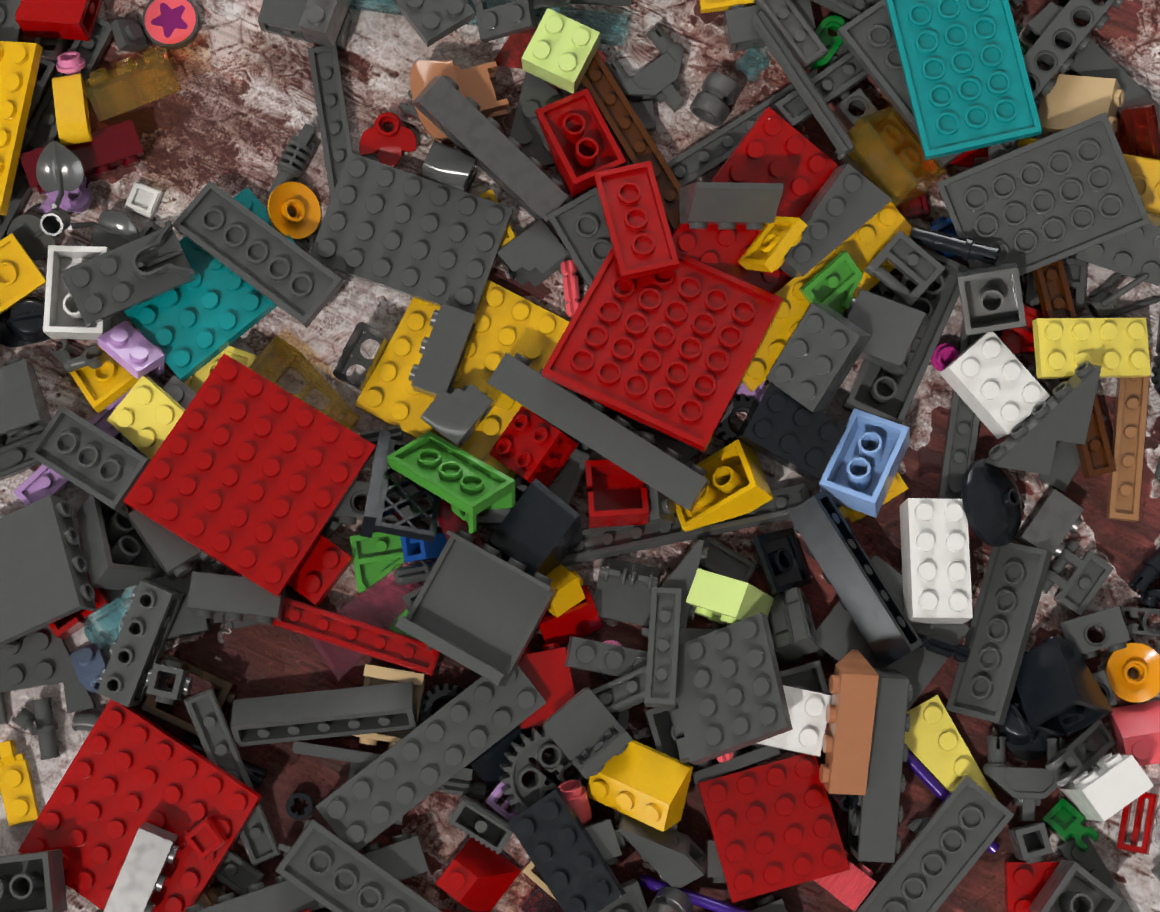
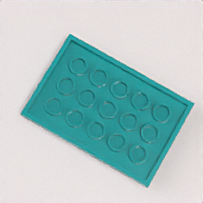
M885 0L924 161L1041 135L1042 128L1009 0Z
M248 187L234 197L236 201L274 228L269 219L268 210ZM289 236V237H286V238H288L290 241H292L294 244H296V243L294 242V240H293L290 236ZM187 237L181 239L179 243L191 268L196 272V280L124 311L144 337L153 345L161 348L165 354V362L183 383L277 307V305Z

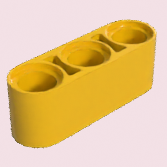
M78 73L52 78L56 125L60 143L68 146L91 142L92 134L87 93L82 74Z

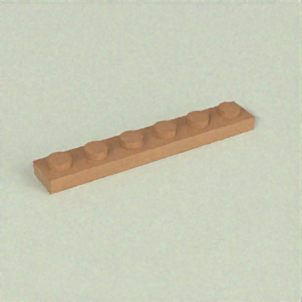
M1149 347L1150 367H1151V354H1152V348H1151V347ZM1150 376L1117 378L1111 451L1116 471L1111 472L1109 476L1106 519L1130 522L1139 521Z

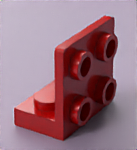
M522 406L497 440L489 455L529 483L537 479L548 488L578 444L562 431Z

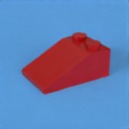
M588 88L535 110L557 170L571 197L576 196L589 187H596L594 181L595 172L626 165V160Z

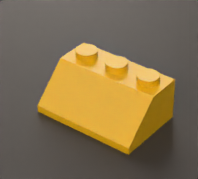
M632 740L628 743L625 751L619 755H614L605 763L604 768L598 774L590 776L587 795L599 803L664 832L681 821L693 766L682 763L674 757Z

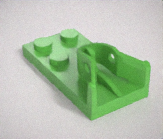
M431 431L387 456L388 467L450 503L451 510L462 520L467 521L469 533L471 534L477 528L476 515L483 510L510 509L515 506L514 479Z

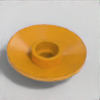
M293 181L285 182L278 185L269 196L267 205L269 219L274 228L283 236H290L292 239H303L310 236L317 229L321 219L320 204L316 195L306 185ZM287 208L292 211V217L288 214Z
M1128 643L1126 648L1112 652L1107 660L1105 673L1113 693L1119 698L1132 703L1145 702L1154 698L1160 692V655L1148 645ZM1131 667L1137 671V676L1134 679L1128 675V670Z

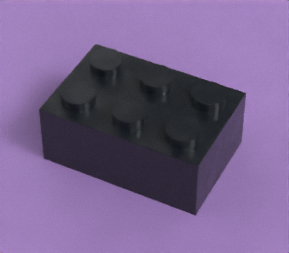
M769 383L759 391L735 439H740L749 447L813 481L821 478L847 426L820 411H810L781 389Z

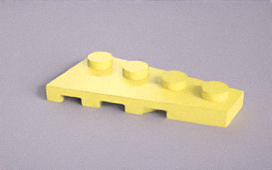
M934 695L909 709L907 714L910 715V729L908 732H905L904 744H907L908 750L919 759L950 793L963 776L967 775L997 800L939 696Z

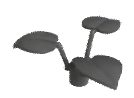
M58 141L50 142L43 149L36 166V177L41 188L47 192L58 190V196L51 206L52 210L41 218L34 214H21L11 222L7 231V236L11 233L16 236L33 261L46 258L48 256V245H56L54 236L59 235L66 229L94 227L96 229L91 236L93 246L108 247L110 250L140 238L135 223L126 214L118 210L103 211L99 216L98 223L94 221L70 222L69 214L64 209H61L59 205L63 199L64 190L74 191L81 186L85 177V169L80 158Z

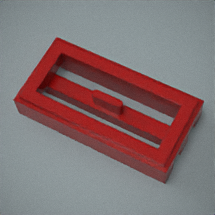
M1145 792L1139 796L1130 845L1126 844L1133 801L1123 808L1117 842L1118 849L1149 855L1159 795ZM1150 799L1142 846L1139 847L1138 841L1145 800Z

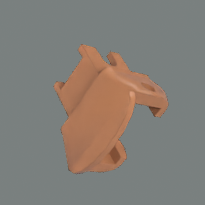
M452 59L417 60L412 65L410 88L413 101L434 77L442 75L443 77L448 76L453 79L459 86L458 91L465 98L469 96L475 100L481 107L479 111L486 118L491 117L497 120L508 115L506 110L509 106L508 99L497 101L491 82L496 80V61L462 70L459 65L453 64ZM415 107L420 122L430 136L437 140V142L450 148L456 146Z

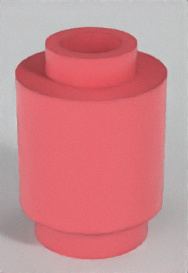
M579 780L564 781L558 788L561 789L584 826L592 817L586 788Z

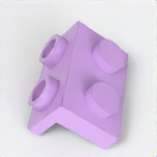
M126 321L98 337V346L137 380L150 371L155 372L158 376L164 373L165 354L161 348L153 345L144 337L139 329L133 328Z

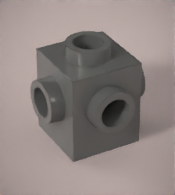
M165 659L164 665L154 663L153 669L149 670L146 678L147 694L156 695V702L173 705L174 700L183 701L184 696H188L192 688L193 678L189 677L190 671L183 670V663ZM174 677L175 682L171 689L168 687L167 681L169 678Z

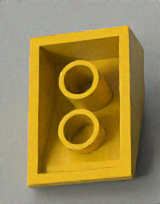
M737 439L696 464L707 472L705 478L710 483L693 510L690 512L675 502L682 530L687 532L748 514L774 498L756 452L740 439Z

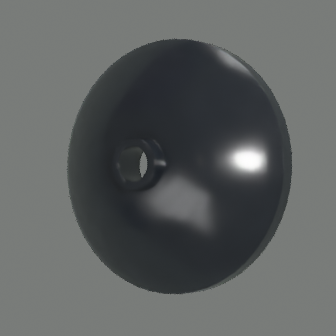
M987 458L974 461L965 472L962 484L963 507L967 520L977 537L989 546L1000 547L1013 541L1018 533L1022 521V501L1017 484L1006 468L986 463Z

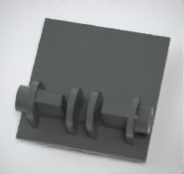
M602 558L593 600L599 617L649 627L651 589L658 585L660 569Z

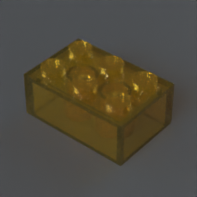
M159 46L153 47L143 52L144 57L136 60L128 57L118 61L116 68L108 71L105 68H100L89 73L90 78L85 81V92L99 122L182 90L179 75L167 48L160 50Z
M891 107L860 118L847 132L855 144V148L849 155L861 165L866 176L893 199L891 203L895 207L925 194L946 172L935 159L924 161L920 141Z

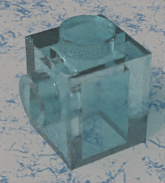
M119 598L89 615L84 623L86 637L92 644L96 643L100 650L107 645L111 647L113 642L118 639L122 629L120 622L127 610Z

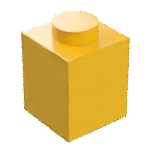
M560 564L546 576L553 580L550 586L558 590L547 609L557 618L585 599L581 587L583 586V581L576 571H569Z

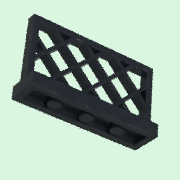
M380 430L360 536L372 538L373 531L434 542L441 498L437 495L434 496L432 492L407 477L397 482L390 475L397 471L387 466V456L409 442L390 439V431ZM413 484L420 492L410 496L403 488ZM397 492L403 500L393 504L387 496ZM426 497L432 506L423 509L416 501ZM409 505L416 514L407 518L400 509ZM393 514L400 522L391 524L381 521L382 518ZM422 519L430 527L429 531L418 529L413 523Z

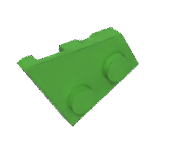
M841 251L800 287L799 290L810 305L812 303H825L843 315L845 308L849 309L850 302L853 299V292L858 287L863 273L847 251Z
M373 532L372 538L360 535L349 536L358 593L365 592L405 563L400 536L381 532Z

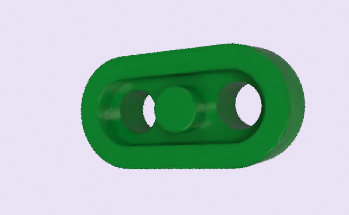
M836 15L828 16L816 29L815 33L827 48L828 54L811 65L810 68L822 69L826 67L836 54L843 41L838 34L834 37L830 36L828 30L833 29L838 32L839 28L847 24L843 18Z

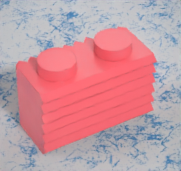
M848 860L850 870L814 881L855 912L877 882L870 878L873 872L865 865L858 862L855 866Z

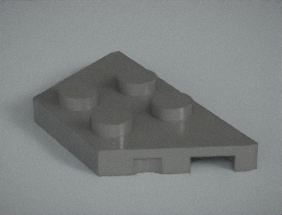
M526 72L510 137L521 144L523 147L521 151L528 158L530 156L535 158L543 167H553L556 165L535 110L564 97L541 78Z

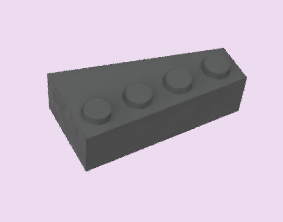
M847 163L836 167L801 215L800 219L808 226L802 232L803 236L800 242L791 247L784 256L785 261L780 269L791 278L804 276L893 199L850 164Z

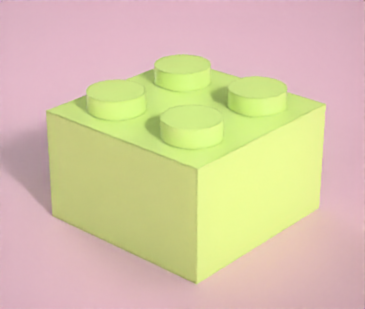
M547 8L521 58L522 70L574 94L600 45V32Z
M699 568L686 599V603L696 607L694 613L707 617L709 621L725 626V623L733 624L760 612L767 615L768 618L774 601L773 597L749 583Z

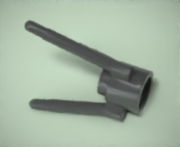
M1115 272L1097 291L1089 295L1091 299L1087 301V306L1095 318H1114L1158 303L1160 299L1155 297L1115 310V307L1118 306L1116 299L1148 279L1149 275L1147 273L1143 274L1113 294L1110 291L1104 293L1122 275Z

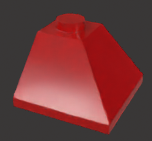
M475 837L468 840L435 884L472 912H490L522 870L502 854H496L495 850L491 851L490 847L486 848L485 844H480V840L475 841Z

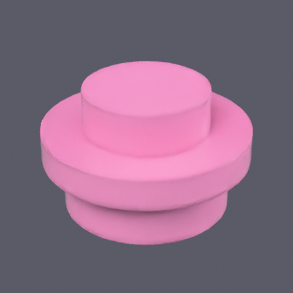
M77 51L64 52L57 57V71L64 73L66 76L78 74L86 66L85 59Z

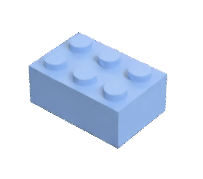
M854 408L846 424L847 428L819 482L820 492L827 490L834 503L876 518L910 444V427Z

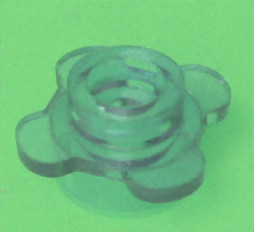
M748 48L742 59L736 60L734 66L736 71H741L747 76L748 81L754 82L758 80L760 72L768 68L769 61L763 58L754 48ZM749 63H754V67H750Z

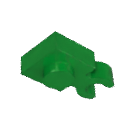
M1063 798L1042 818V822L1064 842L1070 837L1074 838L1076 847L1084 853L1088 851V846L1082 842L1083 837L1089 836L1095 842L1099 839L1098 833L1093 828L1082 826L1086 822V817Z

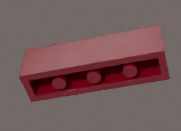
M132 119L92 131L91 142L65 146L80 158L84 165L85 176L94 173L96 177L111 173L113 167L122 164L124 168L132 167L139 164L140 159L144 158V151ZM46 146L20 154V160L32 193L39 192L40 195L50 193L41 188L36 177L37 162Z

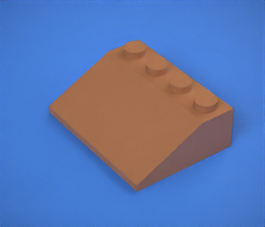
M852 649L835 665L834 675L831 674L829 678V692L832 693L831 705L828 704L826 707V722L829 723L828 734H824L822 741L823 753H826L825 764H821L819 769L820 782L823 783L829 794L866 795L879 675L859 650Z

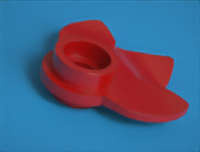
M391 112L379 115L374 122V127L363 132L359 143V151L362 156L377 153L379 161L391 167H395L400 162L402 151L414 152L417 147L413 131L404 127L400 117ZM386 124H393L394 128L392 131L387 132L383 129Z

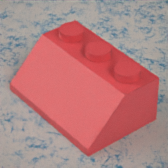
M1160 701L1113 707V712L1109 714L1113 738L1117 742L1115 744L1116 754L1133 755L1140 766L1160 763Z

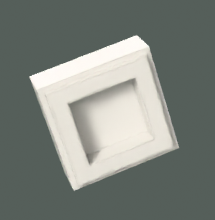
M135 181L124 208L153 220L163 192Z

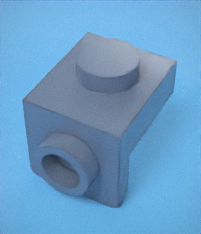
M95 640L70 654L79 682L91 695L97 693L100 685L98 683L99 676L108 665L101 646Z

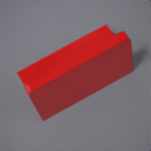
M587 585L582 586L585 599L558 618L548 610L546 611L539 624L546 645L552 643H559L561 645L569 642L570 636L579 638L602 628L597 609Z

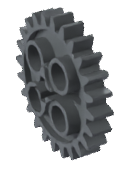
M532 727L531 737L529 738L521 733L522 743L519 745L512 741L511 745L515 751L513 753H504L509 763L500 764V767L507 772L499 776L501 782L506 783L501 790L505 795H509L506 800L510 805L515 804L514 809L518 814L543 798L548 790L558 788V785L552 779L544 775L539 768L529 762L530 757L535 758L561 782L579 780L587 791L589 778L586 780L576 767L572 775L563 777L565 769L569 766H574V764L546 733L543 727L542 733H538ZM546 748H553V753L549 758H541ZM534 771L533 777L529 781H521L524 773Z

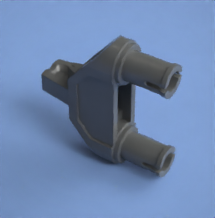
M657 24L655 26L656 30L650 29L646 36L660 51L661 55L659 58L635 76H629L615 57L609 60L610 64L608 62L605 64L629 102L653 100V103L657 101L659 104L665 102L675 113L684 106V100L677 92L681 88L677 82L685 48L681 43H674L662 28V25Z
M987 736V763H984L983 774L1007 797L1012 798V805H1018V821L1034 822L1035 806H1041V799H1045L1059 787L1056 781L1060 775L1070 770L1069 766H1065L1064 762L1058 769L1048 771L1045 765L1044 768L1008 767V764H1005L1006 737ZM1046 738L1047 762L1059 754L1058 751L1065 746L1066 739Z

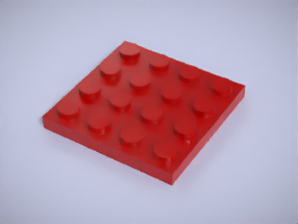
M800 754L697 784L732 903L850 870L826 788L819 779L820 768L816 756Z

